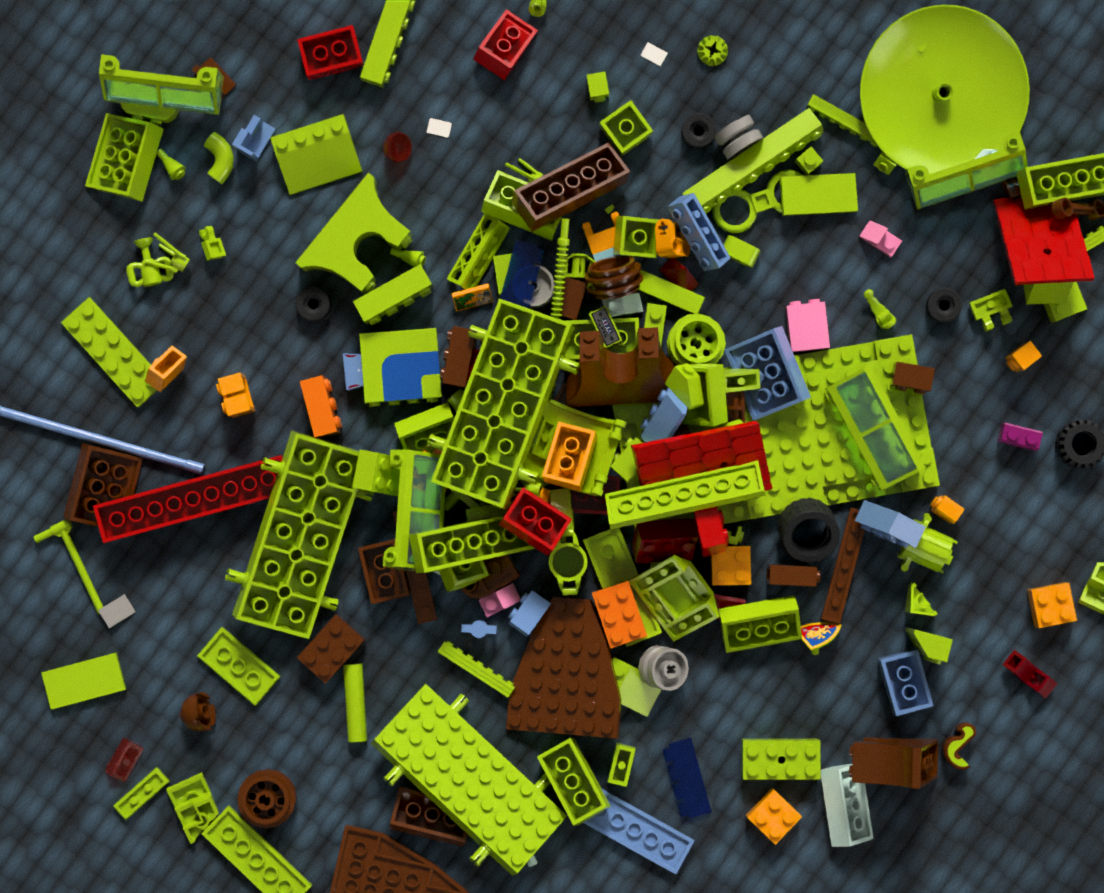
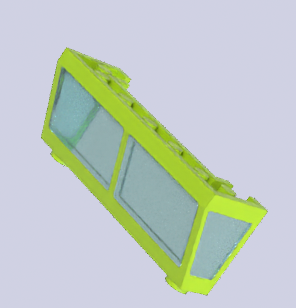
M101 54L99 77L104 101L219 115L224 76L218 68H201L197 73V78L122 70L116 57Z
M1020 131L1011 133L1004 138L1003 150L929 174L928 169L923 165L907 168L905 174L917 210L1017 177L1016 172L1028 167L1026 149Z
M871 365L825 388V398L829 404L833 403L838 409L871 471L872 478H870V481L875 489L878 488L879 491L884 490L926 468Z
M390 450V464L393 468L400 469L395 547H390L384 552L383 567L416 571L409 534L443 527L446 487L431 482L441 454L414 450Z

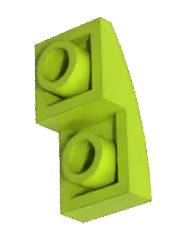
M570 489L550 490L551 506L570 517L572 520L566 529H574Z

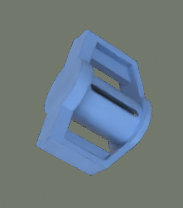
M476 620L473 624H462L461 632L471 633L474 637L482 638L486 634H496L497 626L487 625L483 620Z

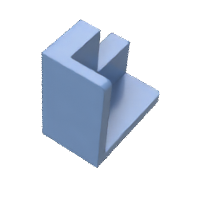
M254 115L246 129L241 128L232 145L237 151L257 162L270 137L274 134L275 128Z

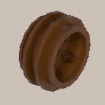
M614 256L596 261L588 266V272L584 276L585 281L588 282L587 291L593 294V297L601 300L617 299L630 295L640 289V283L643 281V274L640 273L641 264L636 262L632 256Z
M273 769L258 770L248 776L240 786L237 797L238 807L244 819L252 825L261 828L276 827L286 821L294 811L297 800L295 787L290 778L282 772ZM261 781L265 783V788L263 789L258 786V783ZM274 784L280 787L278 791L273 790ZM250 793H255L256 798L254 800L250 799ZM262 795L270 798V804L262 802ZM278 798L284 799L283 805L278 804ZM256 806L261 809L260 813L255 811L254 808ZM274 809L275 815L270 816L268 810Z

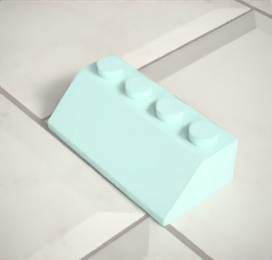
M852 764L833 766L821 770V781L832 847H850L873 839L865 783L852 782V777H849V767Z

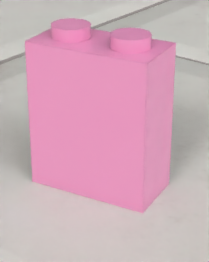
M820 299L808 300L807 304H801V301L789 302V306L785 307L788 340L793 353L830 348L825 302H820Z

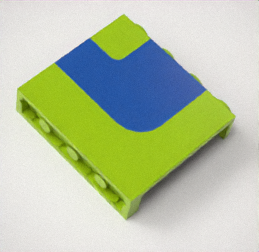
M436 328L359 334L365 404H369V407L381 406L380 403L388 402V405H400V401H407V404H416L421 399H426L427 402H438V398H442Z

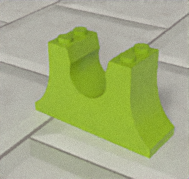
M368 173L295 263L305 272L323 270L334 273L348 281L365 295L367 292L373 291L377 284H375L376 279L367 266L358 261L357 248L359 244L368 237L376 236L384 239L389 246L402 250L403 247L406 249L413 241L411 237L413 235L410 230L392 217L383 207L378 197L377 182Z

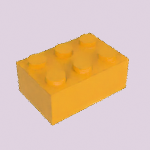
M558 422L542 474L544 482L582 492L598 438L596 431Z

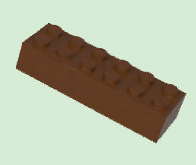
M608 142L514 190L511 203L533 232L624 185L627 182L630 170Z

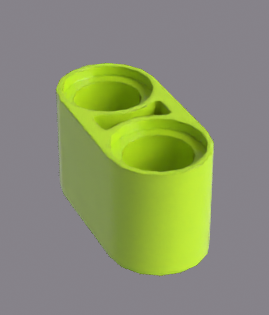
M731 235L727 236L723 244L730 259L749 268H753L761 251Z

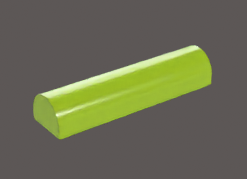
M363 663L343 665L348 742L367 741Z

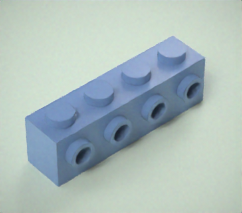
M694 193L679 196L667 206L704 271L718 269L730 259L728 252Z

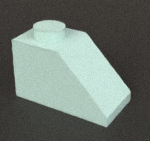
M639 293L617 299L602 300L603 307L607 306L612 319L643 312Z

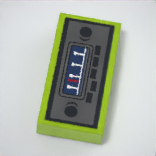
M607 306L589 313L596 331H600L604 338L605 348L622 341Z

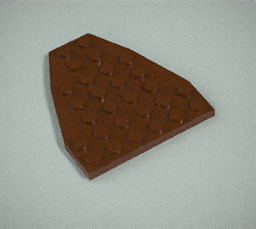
M553 597L550 601V606L541 617L530 637L512 682L515 688L508 699L506 729L619 739L622 699L608 640L594 604L590 599Z
M348 824L345 825L330 893L469 892L436 864L387 834Z

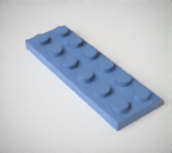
M602 789L611 807L583 823L670 872L677 874L695 840Z

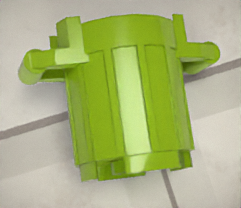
M566 529L562 537L573 536V543L566 542L561 544L560 538L549 556L550 570L557 578L563 595H577L581 576L587 569V556L579 546L574 529ZM575 580L576 587H563V581L570 582Z

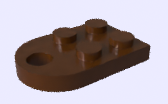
M509 555L485 559L483 562L489 576L475 582V586L471 590H468L467 587L461 589L471 598L483 599L520 577V574Z

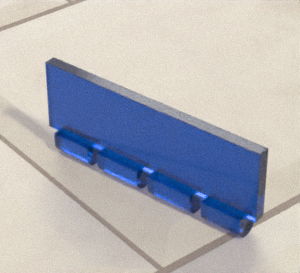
M515 240L500 299L528 309L530 308V304L524 303V300H532L535 286L528 283L529 281H537L540 267L533 264H541L544 250L538 249V245Z
M692 738L669 743L670 747L663 749L666 763L674 761V764L667 767L671 781L679 780V783L672 786L676 800L684 798L683 802L677 803L681 817L688 815L689 818L711 813Z

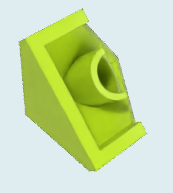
M910 583L905 612L936 616L937 612L932 610L931 604L925 599L923 593H920L916 588L917 585Z

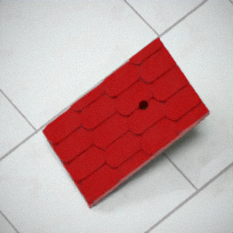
M1022 197L994 199L993 204L1014 285H1024L1026 305L1065 303L1073 282L1094 281L1095 277L1090 257L1082 237L1077 215L1057 219L1052 212V205L1025 210Z
M736 419L711 430L631 445L640 486L730 466H739L758 460L764 490L773 489L759 423L757 421L743 423L740 419Z

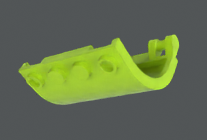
M549 398L524 468L539 473V479L543 480V470L558 422L596 431L597 442L582 492L580 493L602 497V488L604 483H607L610 466L618 443L623 436L621 432L626 427L627 422L620 419L611 420L590 415Z

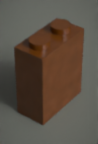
M767 564V584L816 586V582H820V571H817V567Z

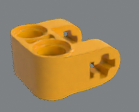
M660 219L655 225L656 252L658 256L665 258L689 256L690 245L681 231L677 233V229H679L678 224L669 219ZM667 225L668 228L663 230V227Z

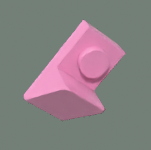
M873 221L868 222L859 236L890 258L902 242V240L888 232V228Z
M512 583L490 596L480 599L479 602L486 617H489L514 605L521 598Z

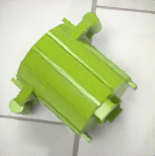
M925 513L921 522L913 519L926 526L917 547L908 545L905 548L902 546L900 554L897 553V557L903 559L900 566L904 572L908 571L909 565L913 561L931 570L943 573L942 568L944 564L950 565L953 556H951L952 545L958 542L952 537L929 528L928 524L932 519L929 513Z

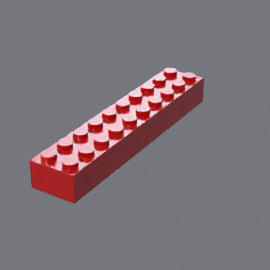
M283 455L268 459L281 462ZM261 460L93 505L102 541L106 543L270 498L277 473L262 470L261 464H269Z

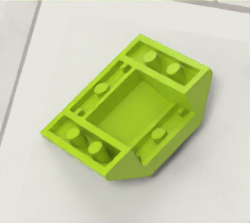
M673 555L629 580V583L673 642L719 617L714 593L691 561Z

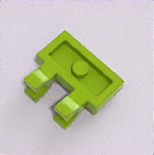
M1006 289L969 303L975 321L982 320L985 332L995 328L990 318L993 314L999 312L1003 325L1012 321L1008 311L1012 304Z

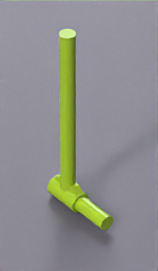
M65 519L51 526L50 529L35 535L34 540L36 543L53 535L62 537L97 613L100 614L98 610L103 608V605L69 535L72 529L70 520Z

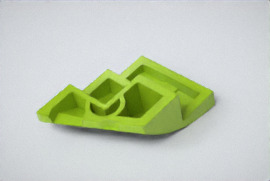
M1097 562L1078 603L1104 614V562Z
M202 772L167 788V793L175 807V811L190 844L195 842L198 835L219 814Z

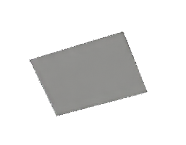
M125 594L98 610L109 628L136 612Z

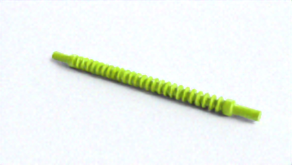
M562 218L560 238H558L557 242L559 253H556L558 264H555L557 267L555 269L557 274L554 275L556 278L554 283L556 285L553 286L555 289L553 294L555 296L552 297L554 299L552 305L554 306L551 308L553 313L550 314L557 319H560L562 316L560 311H563L561 308L563 305L561 300H564L562 297L564 292L562 290L565 289L563 286L565 281L563 279L566 278L564 273L567 272L564 269L567 267L565 264L568 261L566 259L568 256L566 251L569 250L567 246H569L570 242L568 239L570 219ZM554 383L553 389H552L551 394H550V397H549V398H551V399H552V392L555 390V383Z

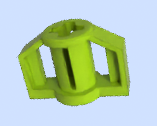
M571 254L566 257L567 260L572 257V273H568L567 261L565 262L567 267L564 269L567 272L564 275L572 279H585V259L589 261V266L596 262L586 254Z

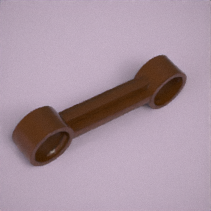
M1064 197L1053 201L1052 212L1057 219H1063L1071 215H1087L1090 220L1104 217V203L1100 199L1086 203H1071L1068 198Z

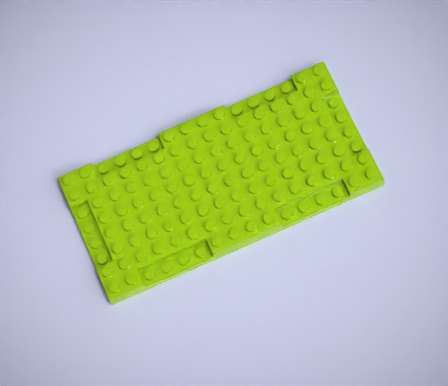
M912 334L794 355L811 398L754 420L760 425L773 489L765 491L766 496L717 507L718 510H722L724 524L781 514L787 505L801 498L818 499L826 505H833L940 486L922 395L915 394L912 389H906L905 392L894 390L895 386H890L895 362L918 365ZM868 365H871L926 467L918 473L881 491L873 487L870 478H872L871 471L838 409L833 403L829 404L824 395L826 393L825 388ZM861 374L836 387L860 433L888 420L871 387L867 385ZM658 402L612 405L614 418L627 422L626 427L622 429L621 435L623 436L621 441H619L621 453L625 450L622 446L629 438L634 440L637 437L642 443H645L641 438L642 429L640 426L644 418H649V411L652 405H657ZM745 402V423L752 422L753 419ZM725 423L716 426H700L699 424L687 425L691 433L715 429ZM890 423L863 436L886 482L911 470L906 457L907 454ZM637 472L626 482L627 489L640 486ZM694 511L656 520L694 519Z

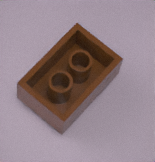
M453 326V329L448 331L447 341L450 345L449 349H445L443 360L446 362V366L441 368L440 379L443 380L442 383L444 385L462 389L466 388L471 356L476 344V339L468 337V332H477Z
M395 539L358 548L371 604L410 595L405 570L383 567L384 552L390 547H395Z
M335 614L297 659L326 684L366 639L339 614Z

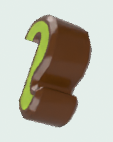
M961 722L955 726V730L959 732L958 735L946 738L941 748L942 755L948 764L958 770H967L970 766L958 752L976 736V728L968 722Z

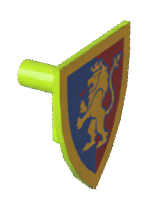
M816 622L802 625L801 640L811 650L813 655H818L819 648L834 640L839 634L842 625L832 622Z

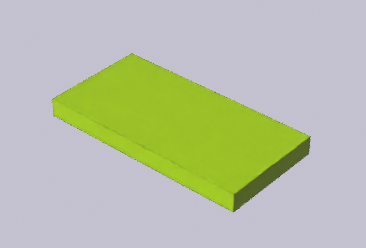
M855 173L780 177L782 216L858 211Z
M224 627L220 628L197 655L198 658L254 706L259 703L281 677Z
M117 652L41 672L51 710L126 690Z

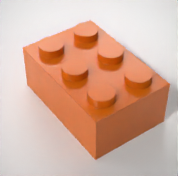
M321 375L300 381L314 437L319 439L340 433L339 429L342 428L340 417L336 416L334 411L337 410L335 398H331L330 391H333L330 380Z
M628 580L592 592L610 648L647 636Z

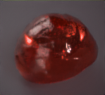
M393 132L385 139L383 152L391 161L400 163L411 155L412 143L405 133Z

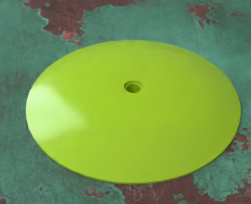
M934 5L920 8L906 14L891 24L871 48L865 61L860 81V103L863 118L877 146L887 157L907 170V168L916 165H923L928 169L929 174L974 160L983 149L1003 150L1004 138L1011 133L1021 130L1029 105L1030 87L1028 72L1023 56L1012 37L1003 27L985 14L957 5ZM929 42L926 48L924 49L923 53L917 50L919 47ZM940 88H944L946 90V96L944 98L941 97L939 94Z

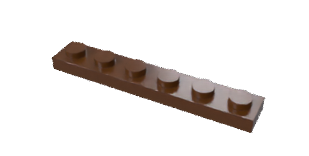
M855 508L849 509L820 618L838 624L841 622L865 531L860 528L862 524L855 521L859 512Z
M397 511L392 512L395 526L397 523ZM412 528L409 529V534L416 533ZM410 539L408 544V559L412 555ZM406 571L418 624L437 620L427 572L416 573V571Z

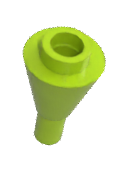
M162 149L157 151L156 155L163 161L171 180L181 179L185 175L186 167L169 157Z
M392 248L390 255L401 258L412 267H416L419 264L423 267L426 261L423 251H402Z

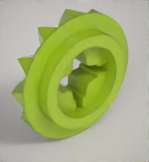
M709 35L701 40L697 52L704 64L716 66L726 59L728 47L725 40L719 36ZM716 43V50L720 53H714L710 58L708 47L711 48Z

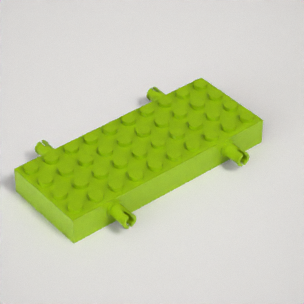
M499 298L488 330L471 325L470 329L477 333L468 332V337L481 340L483 343L448 437L443 439L431 434L429 439L436 442L428 440L427 446L442 450L431 482L508 510L518 480L521 479L533 485H536L538 482L530 477L539 479L540 474L525 469L524 464L558 372L562 369L577 375L579 370L576 368L580 369V363L565 358L575 329L571 323Z
M291 431L281 462L264 457L262 462L269 465L261 464V469L277 473V477L245 573L229 568L227 570L229 575H225L226 581L241 584L232 613L237 620L309 639L319 607L328 608L333 611L337 609L335 605H338V599L324 596V592L355 497L370 502L373 497L366 494L374 495L372 491L352 488L359 451Z
M425 684L370 743L394 765L391 771L383 778L387 782L393 777L388 783L390 786H393L404 774L480 845L477 851L469 858L471 862L475 861L474 864L479 867L482 861L490 855L513 876L523 868L567 815L543 793L551 784L549 779H547L546 773L533 784L459 715V712L469 703L467 698L460 703L465 697L463 694H459L455 701L448 705Z

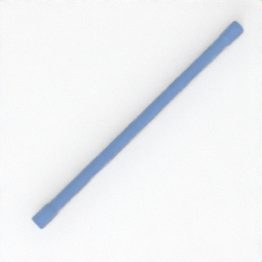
M0 405V416L182 468L199 475L203 474L205 464L196 461L185 460Z

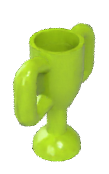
M152 237L134 241V244L141 248L143 260L142 263H130L126 268L128 281L133 287L158 285L162 281H170L174 276V272L165 269L167 275H161L159 267L144 263V260L158 263L164 262L165 265L172 266L171 260L168 257L164 256L155 260L151 258L149 246L152 244ZM134 268L141 269L142 278L139 281H136Z

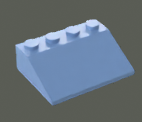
M782 326L724 349L732 369H759L760 389L744 391L745 402L753 421L811 398Z

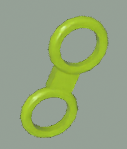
M783 170L773 175L768 182L766 190L751 195L745 190H741L736 194L730 195L729 197H741L749 206V217L740 225H730L722 219L720 215L721 204L712 207L713 219L717 226L726 232L733 234L744 232L755 222L757 213L771 208L775 209L778 213H782V205L777 202L774 196V188L777 182L780 181V177L804 175L794 170Z

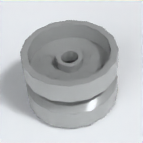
M750 115L730 123L714 136L718 146L730 143L723 150L727 160L735 158L764 138L759 129L749 131L754 125Z
M527 265L515 274L513 292L517 302L523 307L539 310L546 307L552 301L555 283L551 273L545 267ZM533 284H536L537 288L532 290L530 286L532 287Z
M656 645L648 648L643 653L638 669L641 679L648 686L672 691L678 689L685 682L689 667L688 661L682 652L677 649Z

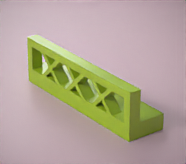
M484 213L448 275L447 280L463 289L476 287L510 227L499 219ZM488 220L492 221L490 226L485 229L484 227ZM481 238L480 243L475 246L477 239ZM471 254V259L466 262L467 256ZM462 271L460 278L456 280L457 273Z

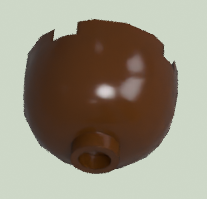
M205 692L190 695L182 703L179 714L180 719L192 731L211 730L212 728L210 727L215 724L214 704L210 706L208 699L211 698Z

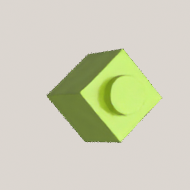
M606 72L587 74L586 79L590 101H606V98L609 97Z
M810 147L794 163L807 176L819 167L823 160Z

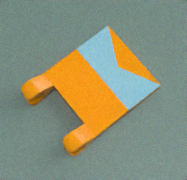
M618 212L611 214L615 227L593 234L589 222L582 224L594 261L608 257L624 256L613 255Z

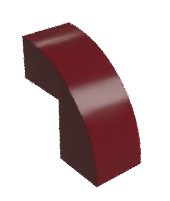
M1013 650L1002 664L1045 699L1057 685L1050 676L1039 670L1016 650Z

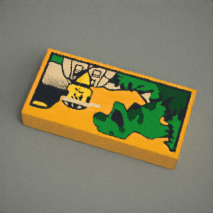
M489 284L451 293L456 312L493 302Z

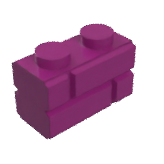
M1002 423L997 442L1038 451L1043 432L1009 423Z

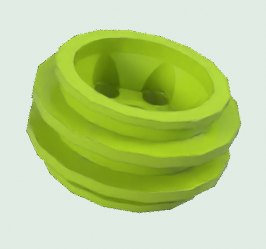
M689 314L679 319L669 331L666 342L668 354L677 365L686 363L716 364L722 357L726 345L725 335L720 325L711 317L702 314ZM695 328L701 330V333H696ZM682 331H686L688 337H683ZM706 337L710 338L711 343L706 342ZM690 342H693L694 345L697 344L698 349L695 346H691ZM703 351H709L710 355L704 356Z

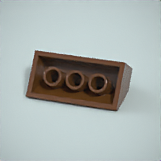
M399 787L389 829L461 847L465 846L467 833L423 792Z

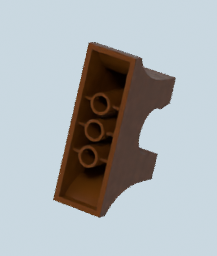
M658 327L638 328L636 348L627 353H613L604 347V338L600 331L580 332V369L576 368L579 370L577 375L567 372L566 404L568 407L658 402L659 400L657 399L660 392L668 387L665 382L673 368L678 366L664 354L659 341Z
M865 737L863 741L853 742V746H850L849 751L850 758H852V765L849 767V777H852V782L884 784L920 789L938 778L939 739Z

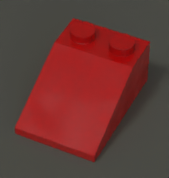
M506 9L478 47L473 60L505 80L538 30Z

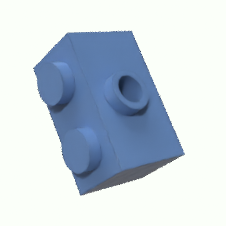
M531 591L530 594L525 593L519 601L522 603L518 610L514 608L508 617L511 619L508 624L526 637H528L551 604L534 591Z

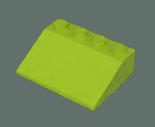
M106 113L85 186L142 202L164 129L150 122Z
M344 114L270 137L290 195L363 172Z

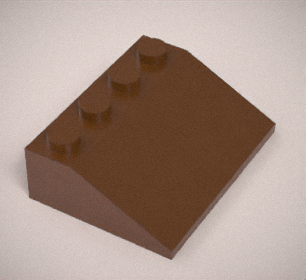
M82 443L63 518L98 527L93 505L134 495L143 458Z

